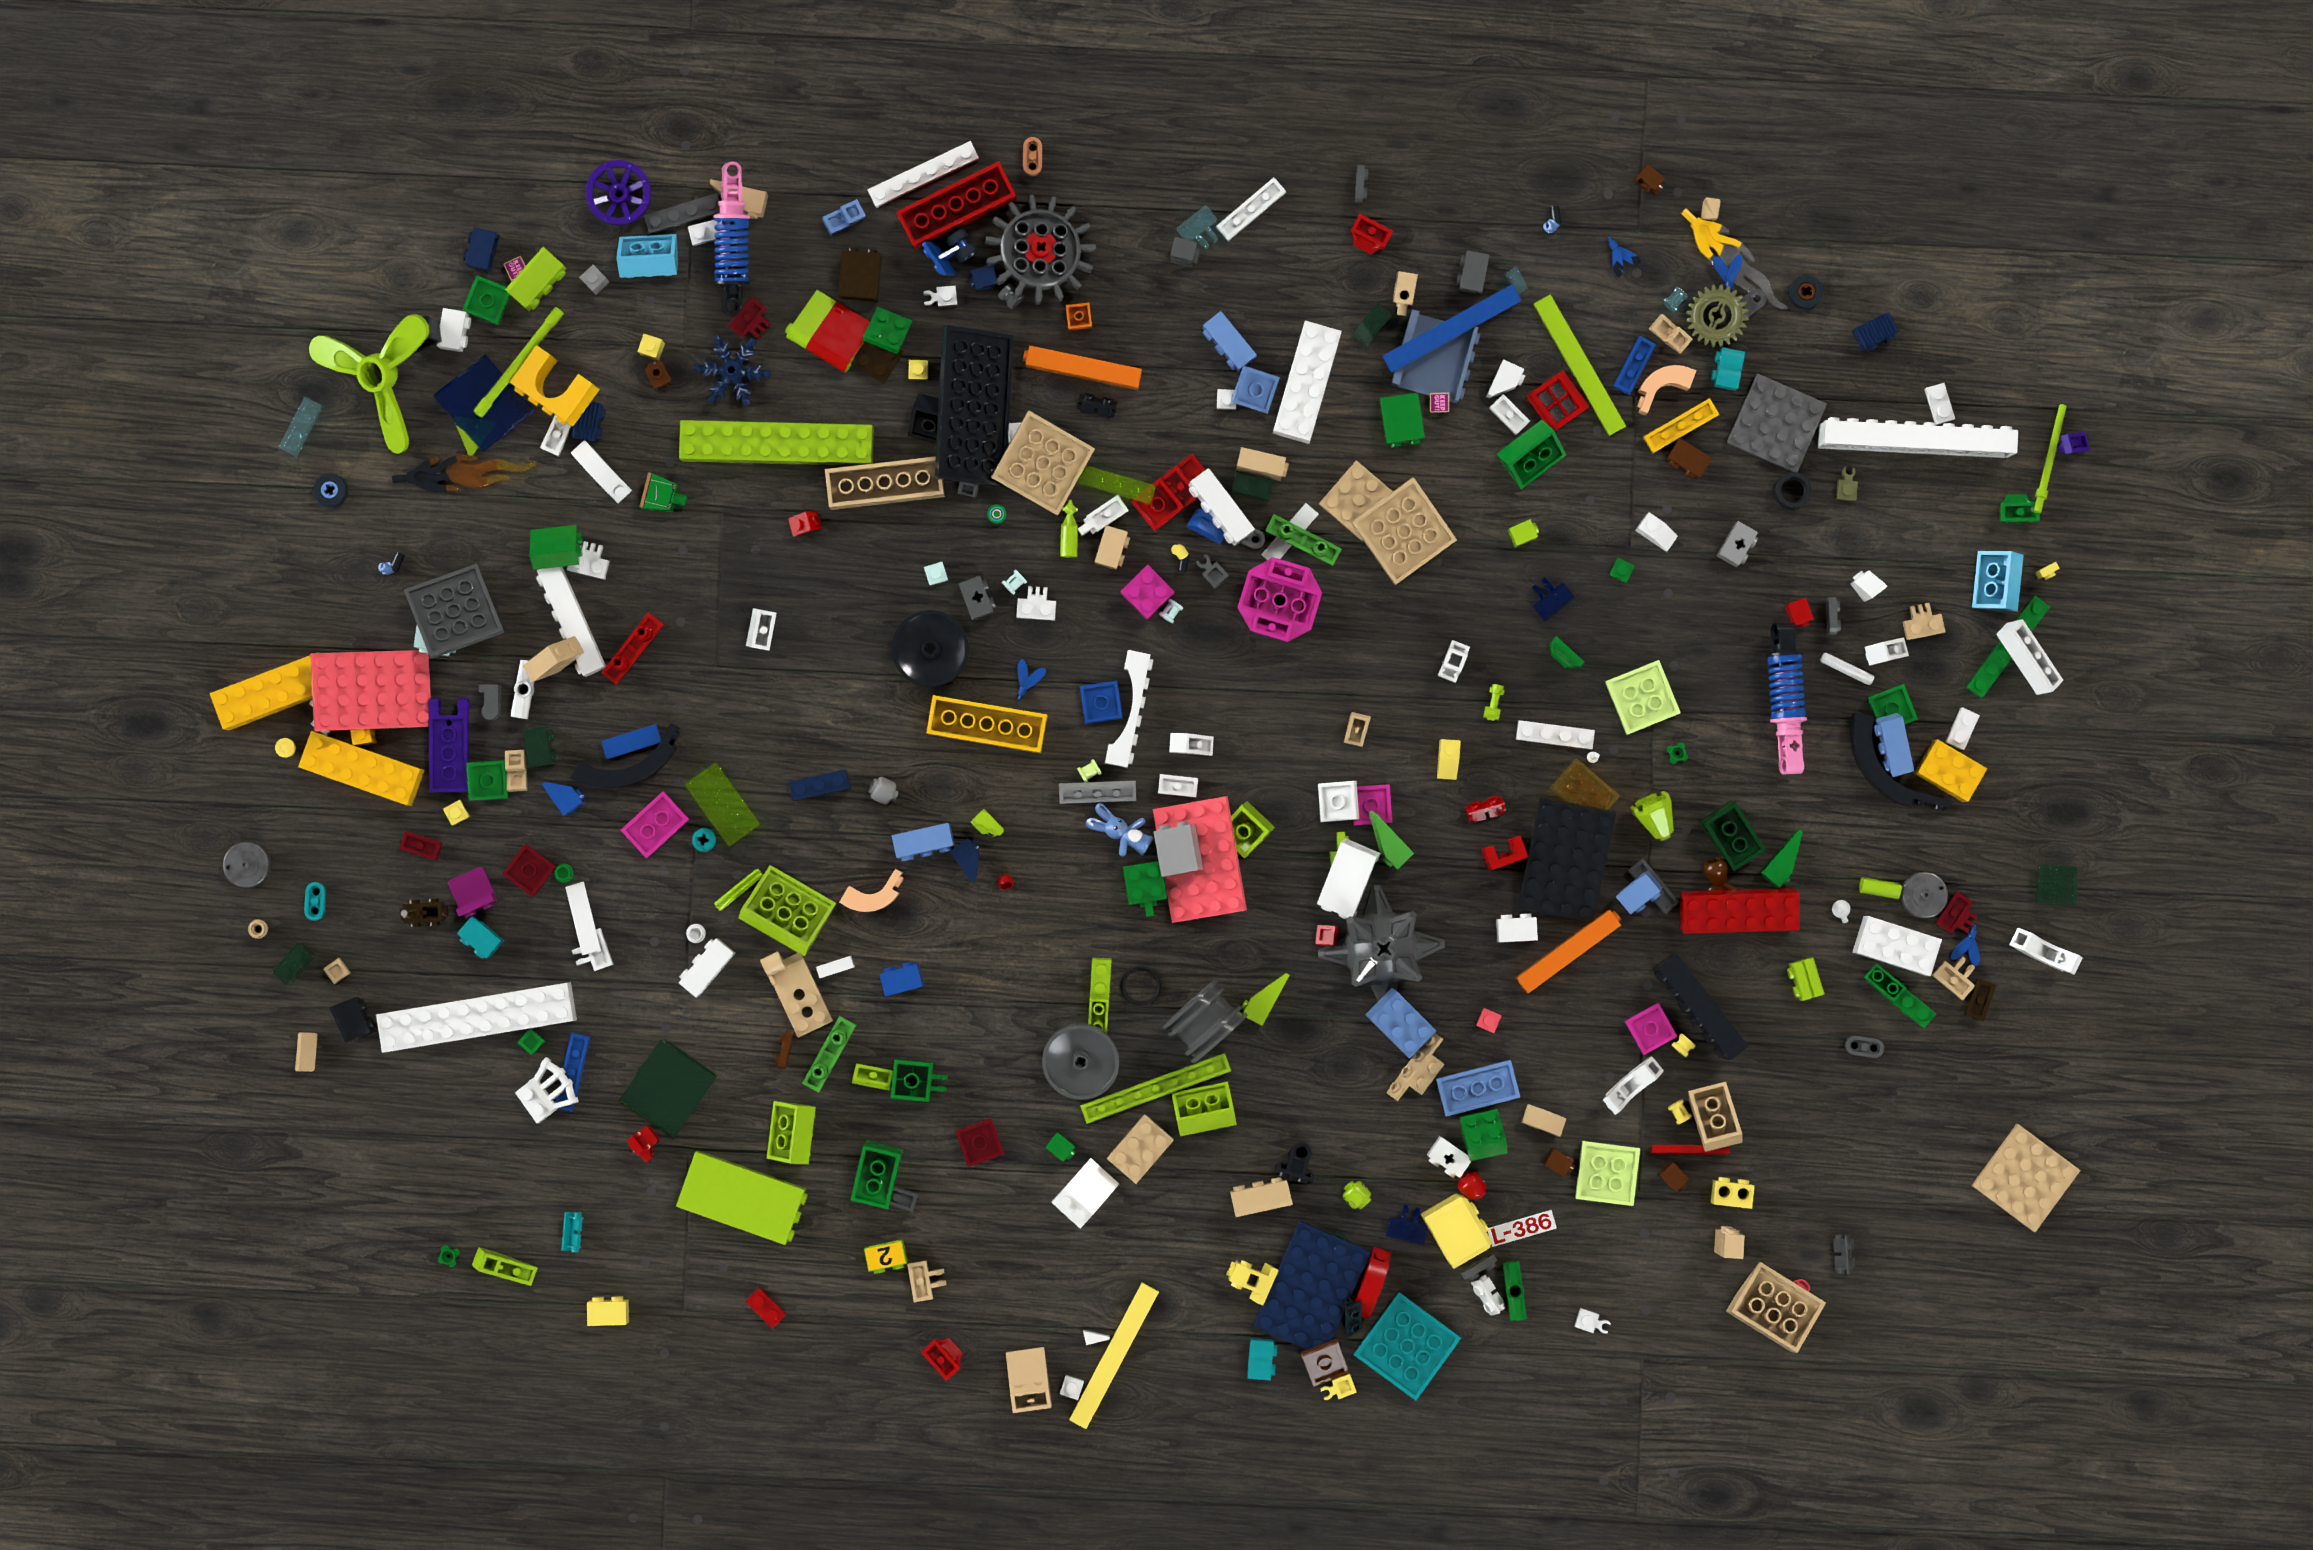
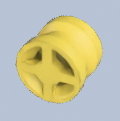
M1680 1034L1678 1041L1673 1042L1671 1045L1685 1058L1688 1056L1690 1049L1696 1047L1683 1034Z

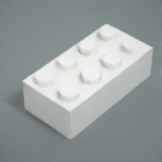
M1863 916L1852 953L1924 976H1931L1942 939L1870 916Z

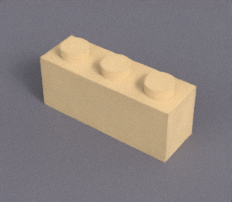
M1721 1226V1229H1715L1714 1252L1723 1258L1743 1259L1745 1235L1730 1226Z

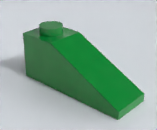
M1800 829L1790 836L1759 872L1775 888H1780L1781 886L1784 888L1791 880L1789 876L1793 872L1803 833Z

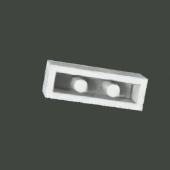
M848 956L817 966L816 969L819 978H823L854 968L855 966L852 956Z

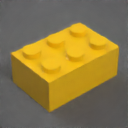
M1937 739L1932 740L1913 774L1959 801L1968 802L1987 768Z

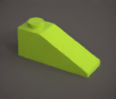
M1287 973L1283 974L1253 995L1249 1001L1245 999L1240 1009L1243 1011L1242 1014L1246 1012L1248 1014L1246 1018L1262 1026L1290 975Z
M478 1247L472 1266L480 1272L529 1286L532 1285L538 1269L536 1266Z

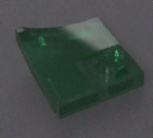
M2039 864L2036 903L2076 905L2077 866Z

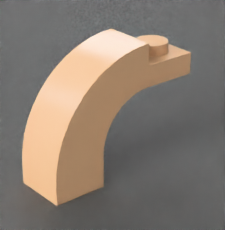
M1672 365L1653 372L1638 390V393L1645 395L1640 397L1637 407L1640 408L1638 413L1644 416L1648 413L1656 391L1662 387L1674 386L1688 391L1697 370L1685 366Z
M895 869L884 888L875 894H864L849 886L839 903L861 912L883 909L890 905L900 894L894 890V887L898 888L904 879L901 877L903 872Z

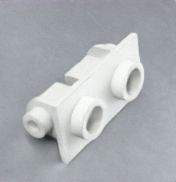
M1483 1275L1479 1280L1471 1282L1475 1294L1480 1297L1484 1309L1491 1316L1500 1314V1311L1505 1309V1303L1499 1293L1491 1294L1496 1288L1489 1277Z

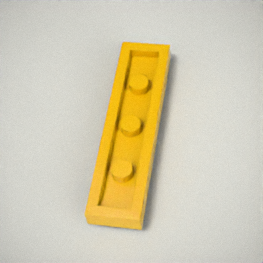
M1709 398L1645 435L1643 438L1653 454L1717 417L1719 413Z

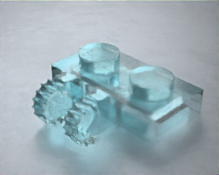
M1205 205L1178 226L1176 231L1183 239L1193 241L1197 238L1199 243L1207 249L1209 247L1208 242L1201 234L1206 231L1209 237L1216 242L1218 237L1210 227L1218 219Z

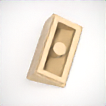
M298 1033L296 1071L315 1070L317 1033Z

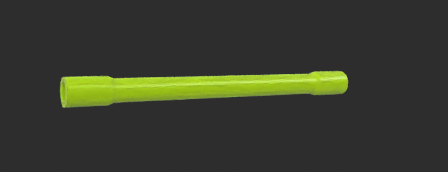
M555 307L542 326L493 388L475 407L473 412L483 418L534 347L541 343L548 332L562 318L564 313L559 308Z

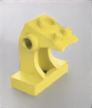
M1237 1260L1235 1263L1231 1262L1230 1268L1226 1273L1229 1276V1281L1232 1282L1231 1286L1240 1290L1242 1287L1252 1290L1250 1299L1260 1305H1264L1279 1270L1267 1263L1264 1264L1261 1271L1252 1269V1264L1242 1260L1241 1263ZM1250 1274L1259 1276L1255 1286L1247 1283Z

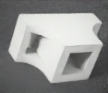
M1452 640L1438 676L1456 683L1470 647Z

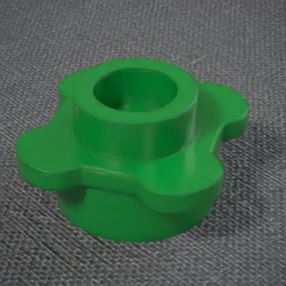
M1683 743L1667 747L1666 751L1670 755V763L1676 764L1677 761H1686L1688 759Z
M447 1245L442 1246L438 1262L454 1267L460 1251L457 1248L451 1249Z

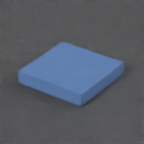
M1243 365L1231 402L1268 414L1280 377Z

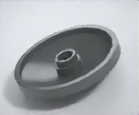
M1085 1023L1070 1024L1056 1031L1048 1040L1042 1057L1044 1075L1049 1084L1060 1094L1078 1100L1094 1098L1108 1090L1117 1077L1120 1064L1119 1052L1113 1039L1099 1027ZM1078 1057L1085 1058V1060L1081 1061Z

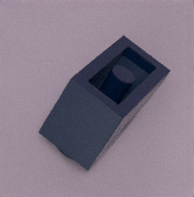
M967 838L952 849L950 854L970 881L974 883L977 879L980 858L978 850L980 847L974 839L970 841Z

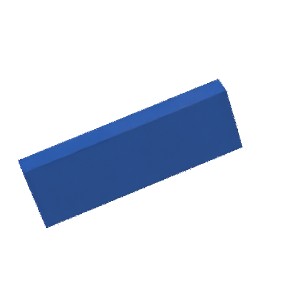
M1642 336L1638 337L1613 385L1614 388L1630 396L1656 346L1655 343Z
M657 724L603 740L601 743L608 760L659 744L662 739Z

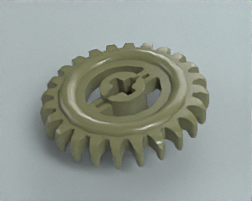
M1721 284L1717 290L1715 285H1712L1711 291L1705 287V293L1703 294L1698 291L1699 298L1692 297L1695 303L1688 304L1692 308V310L1686 312V314L1691 315L1690 318L1686 319V322L1692 323L1688 329H1695L1692 336L1699 334L1698 342L1705 339V346L1710 341L1712 347H1715L1716 342H1719L1720 347H1723V341L1730 345V338L1737 341L1735 334L1743 335L1740 328H1747L1743 321L1749 320L1748 317L1744 316V314L1749 313V310L1743 309L1747 302L1740 303L1743 296L1736 297L1737 290L1730 293V286L1724 290ZM1719 302L1717 307H1713L1709 311L1708 316L1711 323L1708 327L1704 322V311L1711 303ZM1728 305L1732 314L1731 321L1723 329L1716 330L1717 326L1723 325L1727 320L1724 308ZM1720 312L1722 319L1718 318L1717 321H1715V317L1713 315L1718 314Z

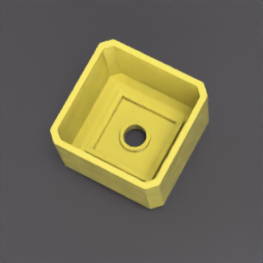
M1457 1193L1421 1213L1423 1220L1453 1269L1489 1249L1492 1242L1487 1234L1489 1229L1486 1223L1477 1217L1479 1211L1474 1203H1469L1466 1197Z

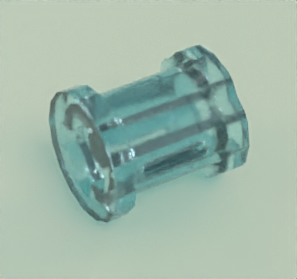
M1675 287L1673 289L1674 292L1667 299L1663 300L1664 305L1673 312H1676L1678 310L1677 307L1683 300L1688 298L1687 294L1679 287Z

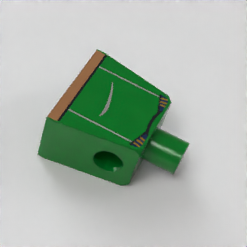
M648 472L640 508L648 511L673 512L675 504L686 505L688 495L678 493L679 486L676 483Z

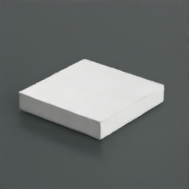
M1357 781L1318 784L1321 822L1359 819Z

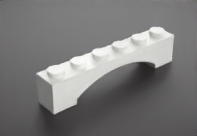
M1131 650L1127 652L1124 670L1129 672L1132 682V709L1124 731L1113 745H1108L1105 764L1128 768V764L1132 765L1134 753H1131L1132 745L1136 746L1138 735L1135 734L1136 726L1140 727L1142 716L1139 715V710L1144 708L1146 697L1142 695L1143 690L1148 689L1150 678H1146L1147 671L1152 670L1153 659H1150L1151 654Z

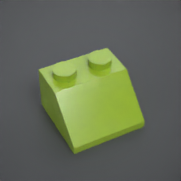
M1248 801L1242 804L1231 816L1236 849L1243 858H1246L1275 828Z

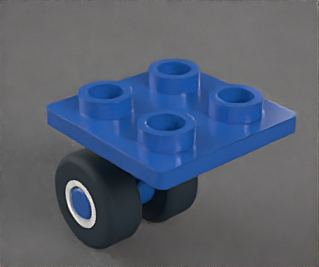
M965 229L954 232L946 239L947 245L952 249L943 253L936 242H924L922 244L925 248L923 249L925 255L933 260L935 263L934 268L940 275L954 276L957 274L948 260L954 254L959 262H964L978 252V248L974 243L967 244L965 241L969 236Z

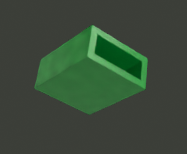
M1418 392L1380 398L1379 405L1386 446L1390 445L1391 448L1401 447L1402 443H1409L1410 445L1421 444L1425 435Z
M577 525L531 530L529 556L533 570L579 565V559L583 556L582 546L580 545L583 543L582 532H578Z

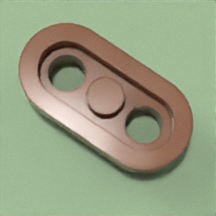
M1036 137L1026 139L1023 144V170L1029 176H1037L1042 170V143ZM1034 145L1037 148L1035 151H1031L1029 149L1030 146ZM1031 164L1036 165V168L1034 170H1031L1029 168Z

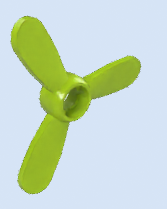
M417 314L405 317L390 334L381 353L365 356L349 345L329 336L313 338L309 346L312 360L337 372L357 375L360 385L368 392H374L378 416L388 448L396 454L405 452L409 446V437L392 387L398 378L397 366L414 354L428 338L429 325L426 320ZM375 364L381 370L382 381H379L375 375Z

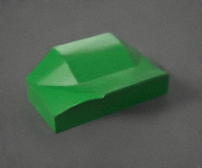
M2027 494L2006 495L2004 501L2000 503V522H2039L2040 513L2034 512L2036 502L2032 501Z
M1557 636L1549 643L1551 656L1564 668L1578 669L1585 663Z

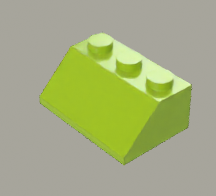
M542 247L505 290L528 311L534 310L540 304L541 297L544 294H549L553 289L552 285L565 276L567 268L546 248Z
M1228 1082L1171 1093L1180 1136L1237 1125Z
M779 1101L773 1102L766 1159L790 1164H809L816 1107Z

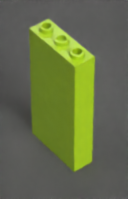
M697 1150L692 1159L676 1207L786 1245L788 1241L791 1242L795 1231L792 1228L794 1223L798 1224L801 1212L798 1211L801 1204L805 1205L808 1194L805 1193L806 1188Z

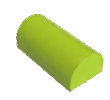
M1866 877L1860 879V893L1899 899L1902 886L1899 883Z
M856 1063L852 1083L890 1091L893 1071Z

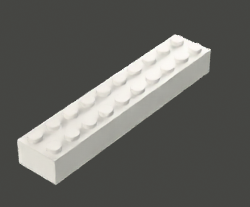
M1830 417L1818 426L1817 448L2009 458L2017 453L2018 430H2012L2010 426H2001L2000 429H1993L1991 425H1982L1981 428H1974L1972 424H1963L1962 427H1955V424L1952 423L1935 426L1933 422L1916 425L1914 421L1897 424V421L1894 420L1878 423V420L1875 419L1859 422V419L1856 418L1840 421V418Z
M571 982L376 1014L382 1053L577 1020Z

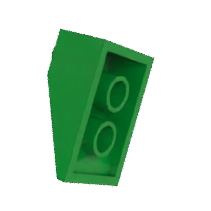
M866 1140L862 1148L851 1201L888 1210L904 1149Z

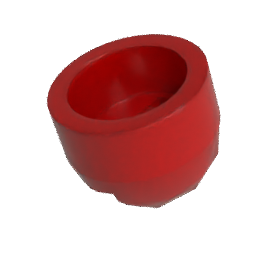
M1005 873L1004 876L1000 875L998 878V885L1001 890H1007L1014 886L1013 879L1009 874Z

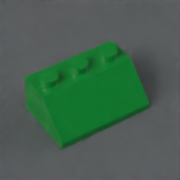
M1540 420L1497 453L1503 467L1520 489L1526 487L1567 455L1554 430L1543 420Z

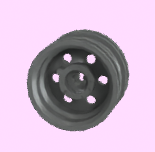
M1217 979L1202 989L1162 1026L1163 1030L1168 1028L1170 1031L1168 1035L1170 1037L1178 1035L1186 1044L1187 1051L1185 1055L1191 1054L1193 1064L1214 1048L1248 1016L1246 1012L1242 1014L1239 1011L1242 1008L1240 1005L1232 1007L1222 996L1225 988L1223 986L1219 988L1216 985L1219 982Z

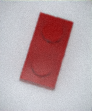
M760 1287L745 1301L772 1329L786 1316V1313Z

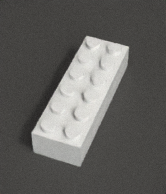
M1308 321L1304 322L1272 434L1307 444L1310 443L1342 331Z

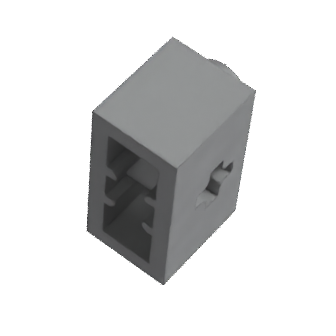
M1737 521L1716 556L1735 567L1740 564L1743 565L1749 556L1746 554L1750 547L1753 548L1758 540L1756 538L1758 532ZM1738 541H1741V546H1742V547L1739 548V549H1737V548H1736V547H1737V544H1736V543H1737Z

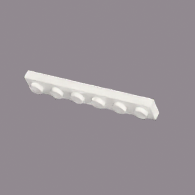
M971 141L867 190L877 208L979 160V157Z

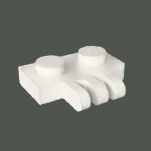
M584 541L582 546L583 556L579 559V565L568 566L567 570L605 580L610 561L601 559L603 545H599L597 552H595L596 544L591 543L590 550H587L588 542Z
M1028 586L1027 599L1018 598L1017 618L1055 621L1056 601L1047 600L1048 587H1044L1043 595H1040V587H1036V593L1032 594L1033 588Z

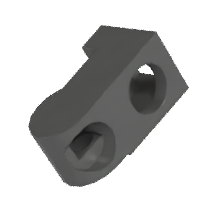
M479 685V693H484V706L481 710L482 716L487 720H497L501 715V685Z

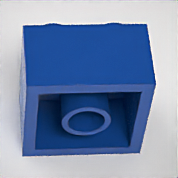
M911 961L901 964L902 968L896 969L895 966L883 969V973L879 975L885 997L925 986L920 965Z

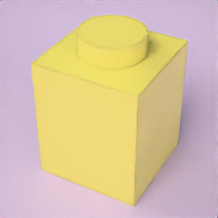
M643 334L637 352L641 356L659 361L665 343L662 339Z

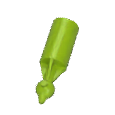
M1069 500L1067 505L1062 507V511H1065L1067 515L1061 525L1060 557L1077 558L1078 526L1073 514L1078 511V508H1075L1072 500Z

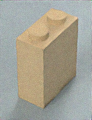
M1241 447L1236 471L1281 481L1282 477H1286L1289 463H1285L1286 457Z
M573 636L547 646L524 664L523 667L530 680L535 682L560 672L581 656L584 651L577 638Z

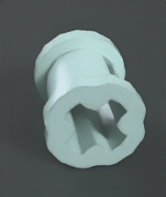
M1016 569L1008 580L1002 582L1013 595L1016 589L1023 583H1027Z
M1169 598L1168 605L1159 615L1173 624V619L1180 610H1183V607Z

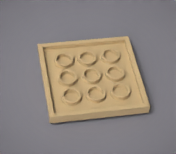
M1028 411L991 478L1058 515L1095 448Z
M1414 477L1351 522L1394 585L1457 541Z
M2016 1124L1971 1186L2030 1230L2036 1232L2081 1170L2022 1126Z

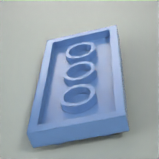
M1511 1060L1436 1079L1445 1116L1520 1098Z

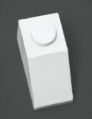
M1503 359L1486 397L1490 399L1514 390L1517 385L1521 386L1525 375L1522 374L1524 368Z
M1650 512L1645 515L1635 530L1666 552L1678 537L1663 521Z
M1860 571L1853 577L1854 581L1850 583L1864 602L1872 599L1887 587L1871 571L1865 573Z
M1904 638L1865 647V655L1869 666L1909 656Z
M1171 733L1169 752L1212 756L1214 737L1188 733Z

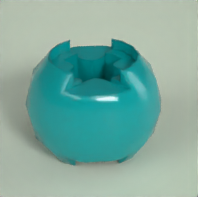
M700 828L694 832L692 844L696 850L708 852L715 846L716 836L712 830ZM705 834L709 841L702 845L699 838H702Z

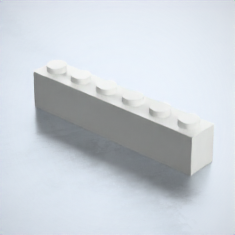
M563 567L537 570L539 575L536 576L540 587L544 586L546 591L544 597L547 603L551 604L554 609L552 615L555 621H559L562 627L559 629L562 638L568 639L575 636L584 651L576 659L577 663L574 664L578 674L582 673L583 676L587 677L603 670L606 667Z

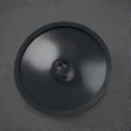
M925 610L912 614L899 625L892 640V657L897 669L907 680L919 686L938 687L951 682L961 673L968 659L969 644L965 631L953 617L940 611Z

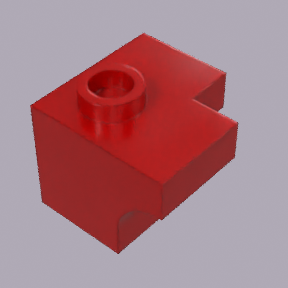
M647 1125L630 1137L627 1142L631 1150L635 1154L637 1153L638 1156L640 1155L646 1163L654 1158L653 1147L661 1139L652 1127Z

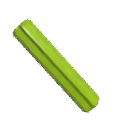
M755 869L714 903L716 908L722 911L759 881L763 873L759 869Z

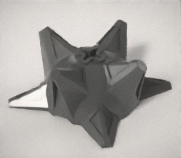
M1373 885L1364 915L1361 917L1349 916L1346 920L1347 933L1345 937L1336 941V946H1325L1318 949V958L1348 966L1351 972L1352 985L1355 987L1363 984L1370 985L1377 1001H1379L1391 988L1397 991L1399 982L1403 980L1419 982L1422 979V975L1417 961L1445 948V940L1416 932L1414 927L1417 914L1414 911L1401 914L1392 912L1381 886ZM1386 944L1385 951L1379 954L1380 946Z

